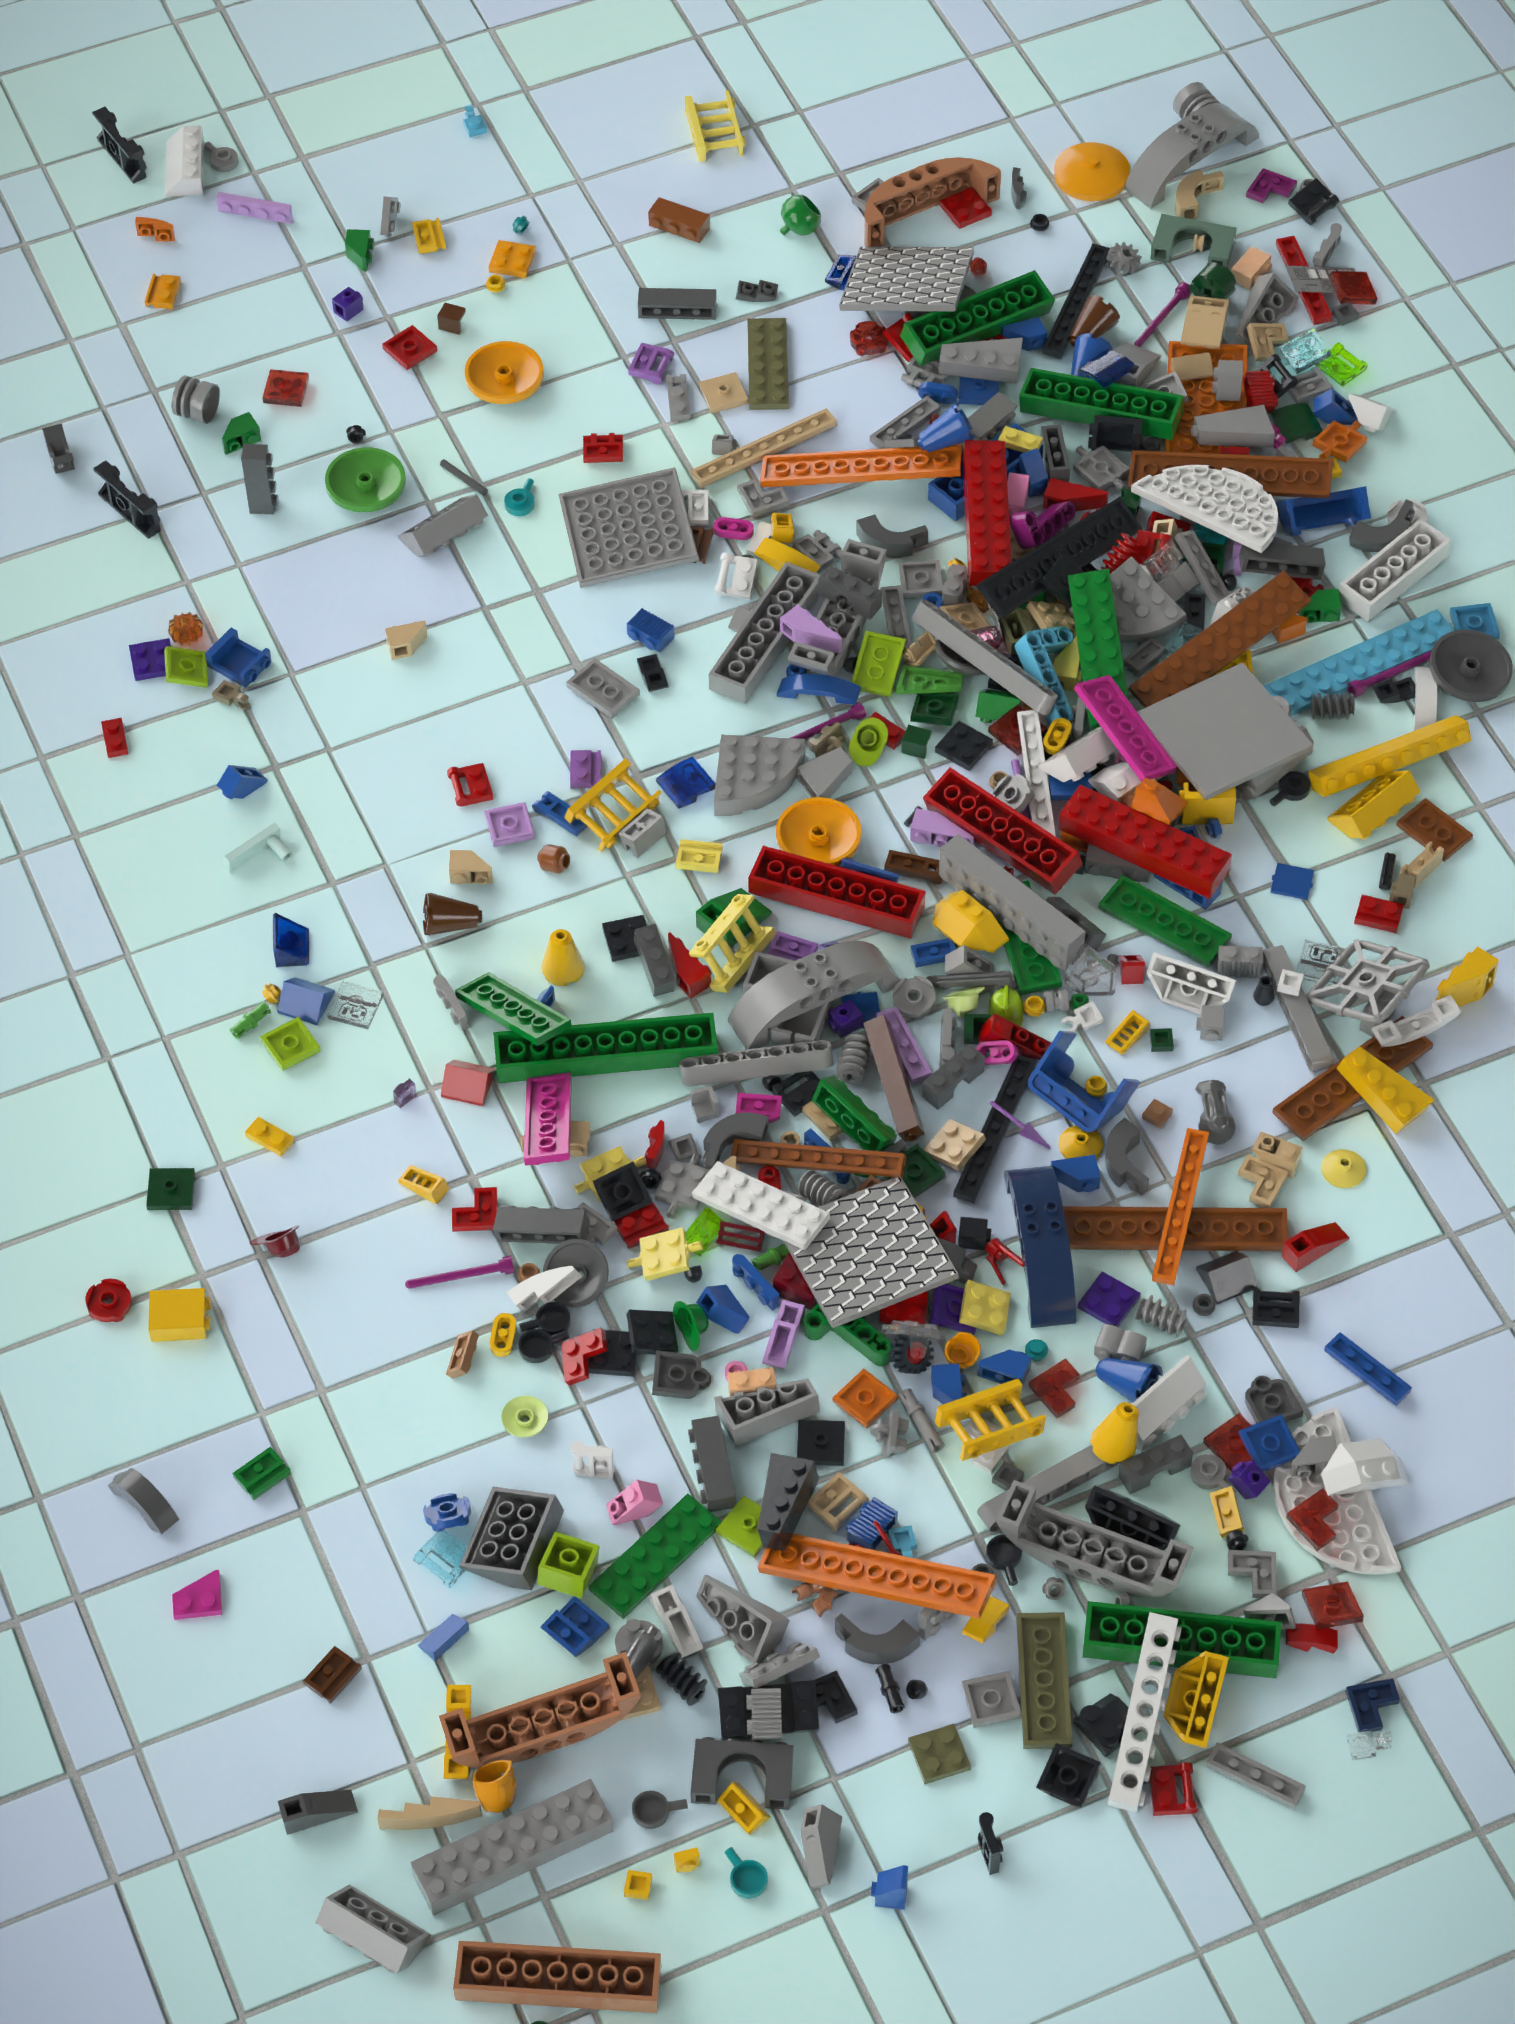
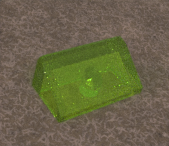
M707 1206L686 1231V1241L688 1244L701 1240L703 1250L693 1252L700 1257L718 1235L720 1221H723Z

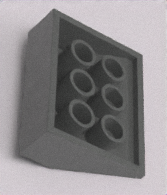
M492 1487L459 1567L511 1588L532 1590L538 1577L539 1564L564 1513V1509L556 1495Z

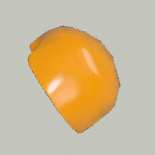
M958 1332L947 1341L944 1356L947 1363L959 1364L960 1369H967L978 1360L981 1345L978 1339L971 1333Z

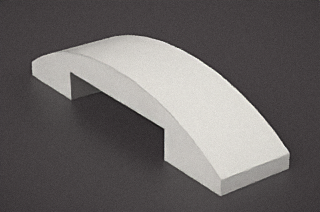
M1415 666L1414 731L1436 723L1437 683L1428 667Z
M1450 994L1432 1002L1431 1008L1396 1023L1389 1020L1371 1028V1031L1381 1047L1396 1046L1416 1040L1441 1028L1461 1014V1010Z

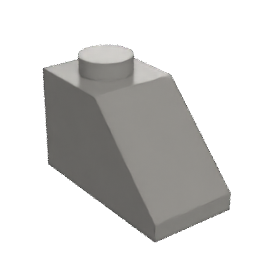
M965 945L945 955V973L947 975L994 972V963Z

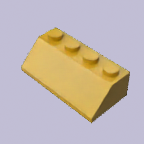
M1410 770L1392 771L1374 779L1329 815L1327 820L1350 839L1360 838L1363 840L1368 838L1375 828L1383 826L1386 823V819L1390 816L1398 814L1401 811V807L1415 800L1414 797L1421 791Z

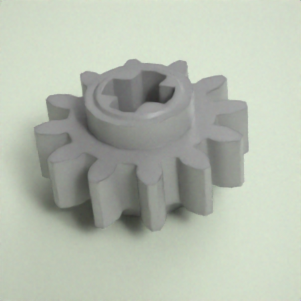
M1116 242L1110 248L1107 260L1112 261L1110 267L1115 266L1116 272L1121 270L1126 275L1128 270L1132 274L1135 269L1138 270L1142 256L1137 255L1139 250H1134L1132 248L1133 244L1126 246V243L1122 242L1120 246Z

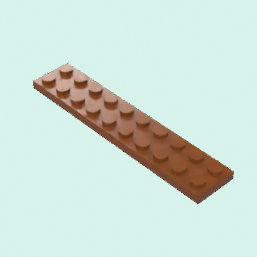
M1132 450L1128 489H1131V485L1147 475L1153 477L1163 473V469L1184 465H1209V469L1222 470V468H1228L1243 473L1259 482L1263 486V490L1272 496L1330 499L1334 462L1333 459Z
M1283 570L1131 684L1128 690L1146 708L1211 678L1310 604L1311 599Z
M1063 1206L1070 1249L1159 1250L1168 1207ZM1192 1207L1183 1250L1283 1251L1284 1242L1289 1239L1287 1208Z

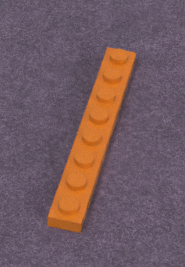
M1191 1128L1186 1130L1152 1275L1153 1282L1175 1285L1209 1132Z

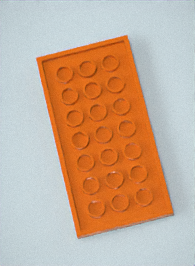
M1169 341L1167 374L1172 373L1170 368L1172 358L1208 352L1211 356L1213 372L1214 367L1218 368V361L1220 359L1222 361L1241 360L1243 361L1244 377L1247 372L1248 345L1221 344L1220 348L1208 349L1202 346L1189 347L1185 344H1180V341ZM1213 377L1181 381L1189 401L1184 402V413L1173 440L1165 439V452L1220 454V446L1198 445L1196 437L1192 436L1191 425H1194L1195 416L1246 408L1247 399L1243 380L1240 401L1216 400V393H1212V382L1216 381ZM1223 446V447L1229 448V447H1240V446Z

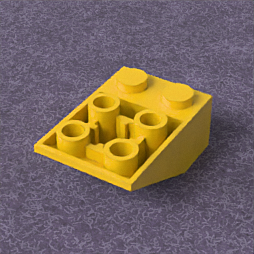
M1477 946L1472 953L1468 952L1465 955L1460 966L1456 965L1452 969L1447 980L1443 979L1437 987L1439 992L1435 1001L1451 994L1458 1007L1482 999L1494 986L1499 959Z

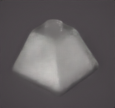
M1084 943L1066 970L1065 984L1071 991L1085 994L1086 996L1113 995L1116 989L1118 967Z

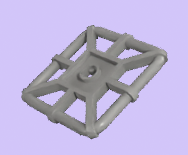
M1355 939L1333 964H1329L1326 967V972L1310 989L1306 997L1310 1005L1335 1012L1340 1017L1344 1018L1347 1016L1363 1022L1380 1025L1382 1021L1390 1016L1403 999H1407L1410 996V991L1430 968V964L1427 959L1399 951L1396 947H1386L1369 941ZM1362 949L1382 954V956L1376 962L1365 959ZM1356 951L1358 961L1350 970L1343 968L1344 963ZM1395 959L1408 962L1395 967L1387 965L1390 960ZM1415 971L1403 986L1392 983L1395 977ZM1332 977H1342L1339 983L1324 987ZM1383 991L1396 994L1379 1013L1376 1000ZM1340 993L1347 995L1339 1005L1322 1000L1323 998ZM1358 998L1368 1001L1371 1004L1373 1015L1351 1009L1350 1007Z

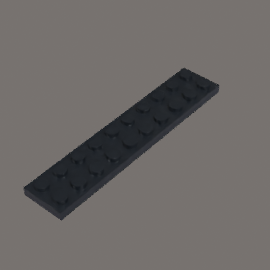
M1118 497L981 581L976 587L998 618L1002 619L1048 590L1040 580L1062 553H1065L1082 569L1113 550L1112 546L1118 547L1119 544L1116 540L1124 541L1121 533L1134 537L1137 535L1138 530H1143V528L1121 497Z

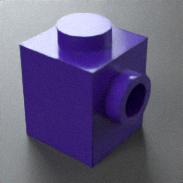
M349 286L332 298L333 312L346 322L364 310L362 295Z
M851 999L828 1011V1026L840 1038L851 1034L863 1026V1015Z
M1241 1461L1232 1468L1233 1473L1227 1478L1245 1500L1257 1498L1271 1482L1254 1461Z

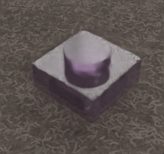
M410 1078L404 1083L398 1084L393 1090L394 1104L400 1109L417 1096L416 1085Z

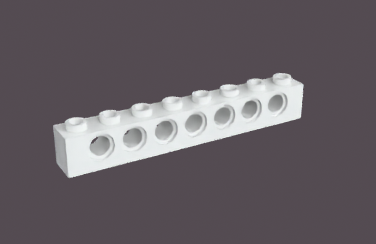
M1149 1613L1108 1806L1137 1813L1138 1805L1143 1806L1146 1792L1141 1790L1143 1781L1148 1782L1151 1768L1147 1767L1148 1758H1154L1156 1744L1152 1743L1154 1734L1159 1735L1161 1720H1157L1158 1711L1164 1712L1166 1697L1162 1696L1163 1688H1169L1171 1674L1167 1673L1168 1665H1174L1176 1650H1172L1173 1642H1179L1182 1628L1177 1627V1618ZM1163 1638L1167 1641V1645L1159 1647L1155 1644L1154 1640ZM1152 1661H1158L1161 1663L1162 1668L1160 1670H1153L1149 1664ZM1152 1684L1157 1688V1691L1150 1694L1145 1691L1144 1687ZM1141 1708H1149L1152 1711V1715L1143 1717L1140 1715L1139 1710ZM1143 1731L1147 1738L1139 1741L1134 1737V1733ZM1131 1755H1138L1141 1757L1142 1762L1132 1764L1129 1761V1757ZM1127 1778H1132L1136 1781L1137 1785L1134 1788H1128L1124 1785L1123 1781Z

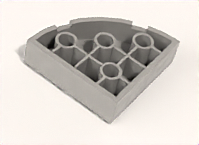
M1132 556L1110 574L1121 642H1145L1151 637L1165 636L1187 622L1186 613ZM1071 607L1069 611L1071 617L1074 619L1073 609Z
M721 734L714 794V816H733L742 814V811L757 810L774 802L787 792L797 777V767L804 762L805 739Z

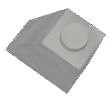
M838 747L798 766L797 780L810 798H831L851 775L853 760L849 753H845L841 747Z

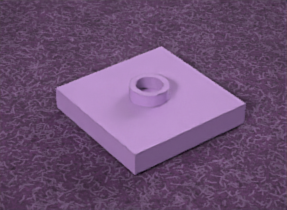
M526 802L484 810L493 847L535 839Z

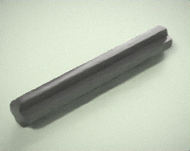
M1006 971L927 976L926 979L933 984L934 988L1005 985L1012 983V973Z

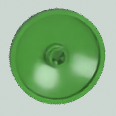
M373 447L356 448L342 453L330 463L325 473V486L330 499L338 506L353 512H373L388 507L401 496L406 484L405 470L400 460L388 451Z

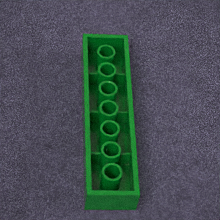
M1033 270L960 300L956 311H933L905 322L900 337L918 364L922 366L940 358L942 344L983 341L1002 333V326L1049 314L1055 298L1036 270Z
M1030 368L1019 394L1020 412L1087 425L1094 423L1095 415L1143 419L1141 435L1173 440L1184 413L1183 395Z
M1109 568L1068 575L1083 682L1110 675L1129 700ZM1087 708L1090 729L1094 730L1101 727Z
M1088 1601L1082 1658L1138 1664L1148 1617L1151 1612L1177 1618V1627H1182L1179 1642H1173L1172 1650H1176L1174 1665L1169 1664L1168 1667L1179 1668L1198 1657L1204 1651L1229 1657L1225 1673L1274 1679L1277 1677L1281 1622ZM1163 1638L1154 1640L1155 1644L1159 1647L1167 1645V1641ZM1152 1661L1149 1664L1155 1666H1162L1161 1663L1158 1661Z

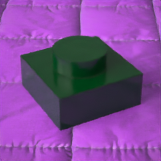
M1172 1028L1150 1029L1151 1052L1173 1051Z

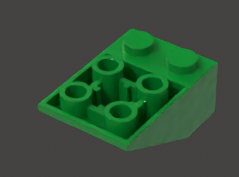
M739 888L710 899L696 911V927L705 934L737 894H750L744 889ZM754 899L748 906L758 924L772 914V911L757 899ZM741 915L736 924L743 935L746 936L752 929L743 915ZM729 929L724 935V939L729 947L732 948L738 941Z

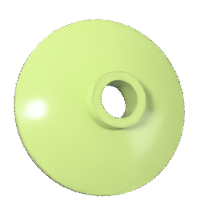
M519 1396L513 1398L504 1406L501 1420L504 1428L510 1434L526 1438L534 1436L544 1429L548 1421V1411L544 1403L532 1396ZM523 1419L529 1420L527 1422H522Z

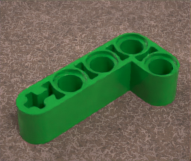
M819 1304L805 1316L804 1332L808 1339L820 1340L832 1330L875 1365L886 1366L891 1362L892 1354H889V1350H892L890 1346L891 1341L860 1317L845 1323L851 1324L849 1326L842 1324L832 1328Z

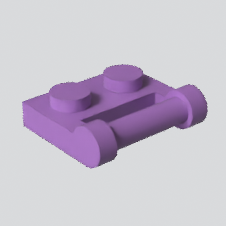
M641 342L628 369V375L651 380L654 384L659 385L664 379L663 374L669 361L673 360L675 354L670 349ZM657 357H662L657 371H651Z

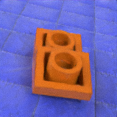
M136 217L137 236H155L156 241H175L172 224L154 218Z

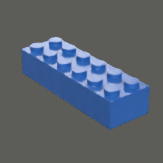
M1017 423L1010 426V428L1027 432ZM1001 433L990 441H998ZM1042 444L1041 447L1039 448V452H1040V455H1041V458H1042V459H1043V444ZM1005 448L1008 482L1009 472L1019 474V456L1023 453ZM963 462L961 476L938 477L928 483V500L955 522L965 516Z

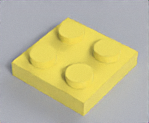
M968 1280L965 1283L959 1323L1002 1336L1006 1329L1011 1293Z

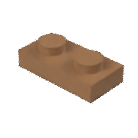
M473 1330L457 1336L446 1371V1375L452 1379L465 1375L470 1370V1363L473 1353L477 1348L476 1343L479 1334Z

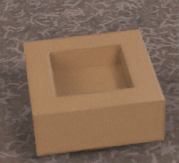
M1153 1099L1142 1113V1119L1161 1129L1173 1114V1109Z

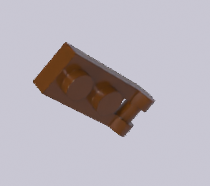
M889 850L884 870L904 876L929 880L936 885L942 884L943 879L939 875V860Z

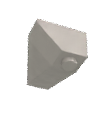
M1275 273L1260 275L1250 291L1236 334L1248 346H1251L1247 331L1249 323H1278L1281 318L1291 312L1299 297Z
M704 1575L696 1597L710 1616L715 1617L722 1626V1632L728 1635L734 1642V1648L737 1652L752 1663L759 1664L782 1641L790 1620L752 1597L709 1575Z

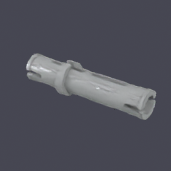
M907 1388L903 1390L905 1395L900 1392L898 1397L906 1407L908 1417L915 1422L931 1452L936 1453L940 1451L938 1446L943 1449L945 1446L944 1442H942L924 1412L925 1407L923 1404H919L912 1389Z

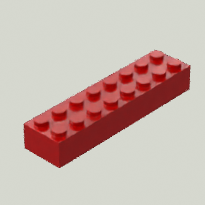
M964 441L962 462L969 586L978 585L981 581L1012 563L1005 441Z
M951 767L923 796L927 810L938 812L972 835L976 843L1054 895L1058 893L1082 865L1077 850Z
M1079 785L1059 813V830L1208 899H1211L1230 871L1231 853L1083 785Z
M764 845L748 877V893L909 939H912L925 908L926 891Z

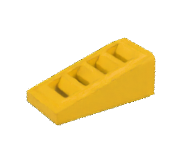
M772 513V540L781 543H792L794 533L792 515Z
M1132 1010L1105 1040V1044L1122 1056L1150 1029V1022ZM1134 1022L1136 1025L1139 1026V1028L1136 1029L1131 1024ZM1129 1028L1134 1034L1131 1035L1126 1029ZM1120 1034H1123V1035H1125L1126 1037H1128L1129 1039L1126 1041L1125 1039H1123V1038H1122L1121 1036H1119V1035H1120ZM1117 1039L1124 1045L1120 1047L1113 1041Z
M411 1164L397 1180L400 1185L435 1204H438L449 1190L445 1178ZM416 1174L417 1176L411 1182L410 1180Z

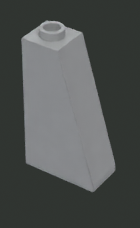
M1264 405L1195 416L1194 425H1191L1192 436L1196 437L1198 445L1271 448L1274 445L1275 432Z

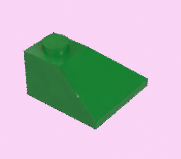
M983 689L979 692L975 717H979L981 722L992 723V720H997L1022 701L1012 693Z

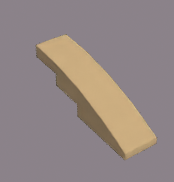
M431 1796L430 1805L405 1803L403 1812L379 1809L377 1820L379 1829H430L458 1824L481 1817L482 1811L480 1801Z

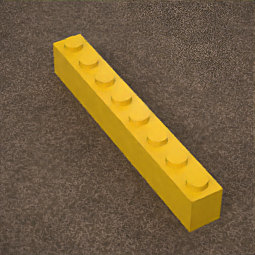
M1454 715L1310 770L1308 772L1311 788L1317 794L1326 797L1470 742L1469 723Z

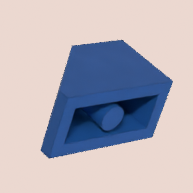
M1039 317L1002 326V336L1008 339L1023 338L1021 349L1026 351L1043 348L1047 340V331Z
M1333 388L1314 398L1313 413L1326 424L1336 421L1342 425H1351L1354 421L1358 420L1352 404Z
M1036 448L1019 456V474L1029 475L1028 496L1032 498L1043 494L1048 486V475L1039 450Z
M228 765L217 786L222 790V794L229 799H244L265 785L268 779L254 767Z
M1095 1155L1051 1161L1050 1166L1055 1171L1057 1181L1076 1192H1092L1100 1188L1101 1176Z
M1006 1350L980 1360L977 1376L999 1384L1019 1379L1024 1385L1031 1368V1357L1021 1351Z
M902 1865L878 1873L877 1882L872 1881L871 1897H875L876 1907L905 1910L908 1866Z

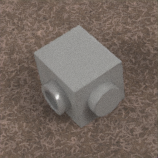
M1202 1005L1201 1017H1197L1196 1030L1200 1031V1039L1222 1041L1224 1006Z

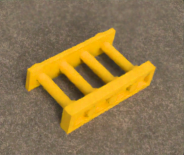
M626 758L571 805L564 817L569 823H572L575 819L581 820L602 839L598 848L600 852L606 847L610 849L617 842L618 833L647 808L654 810L660 803L659 798L662 793L660 790L651 796L629 776L630 773L628 771L631 763ZM618 781L624 782L645 802L636 808L615 789V784ZM604 793L606 795L609 794L631 815L622 821L600 801V797ZM590 806L592 808L595 807L616 828L609 834L606 833L586 814V809Z
M1019 1379L937 1406L935 1423L939 1428L947 1425L952 1426L963 1442L960 1455L962 1461L977 1458L982 1454L1030 1437H1036L1043 1433L1046 1416L1043 1414L1032 1418L1020 1401L1023 1384ZM1012 1404L1023 1422L1012 1425L1000 1407ZM991 1411L1003 1429L992 1432L980 1414ZM971 1418L983 1436L971 1439L959 1421Z

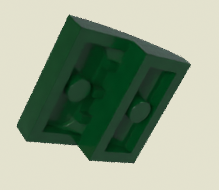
M1308 403L1292 404L1270 411L1271 418L1276 427L1279 428L1280 434L1286 439V444L1302 437L1307 441L1318 436L1323 431Z

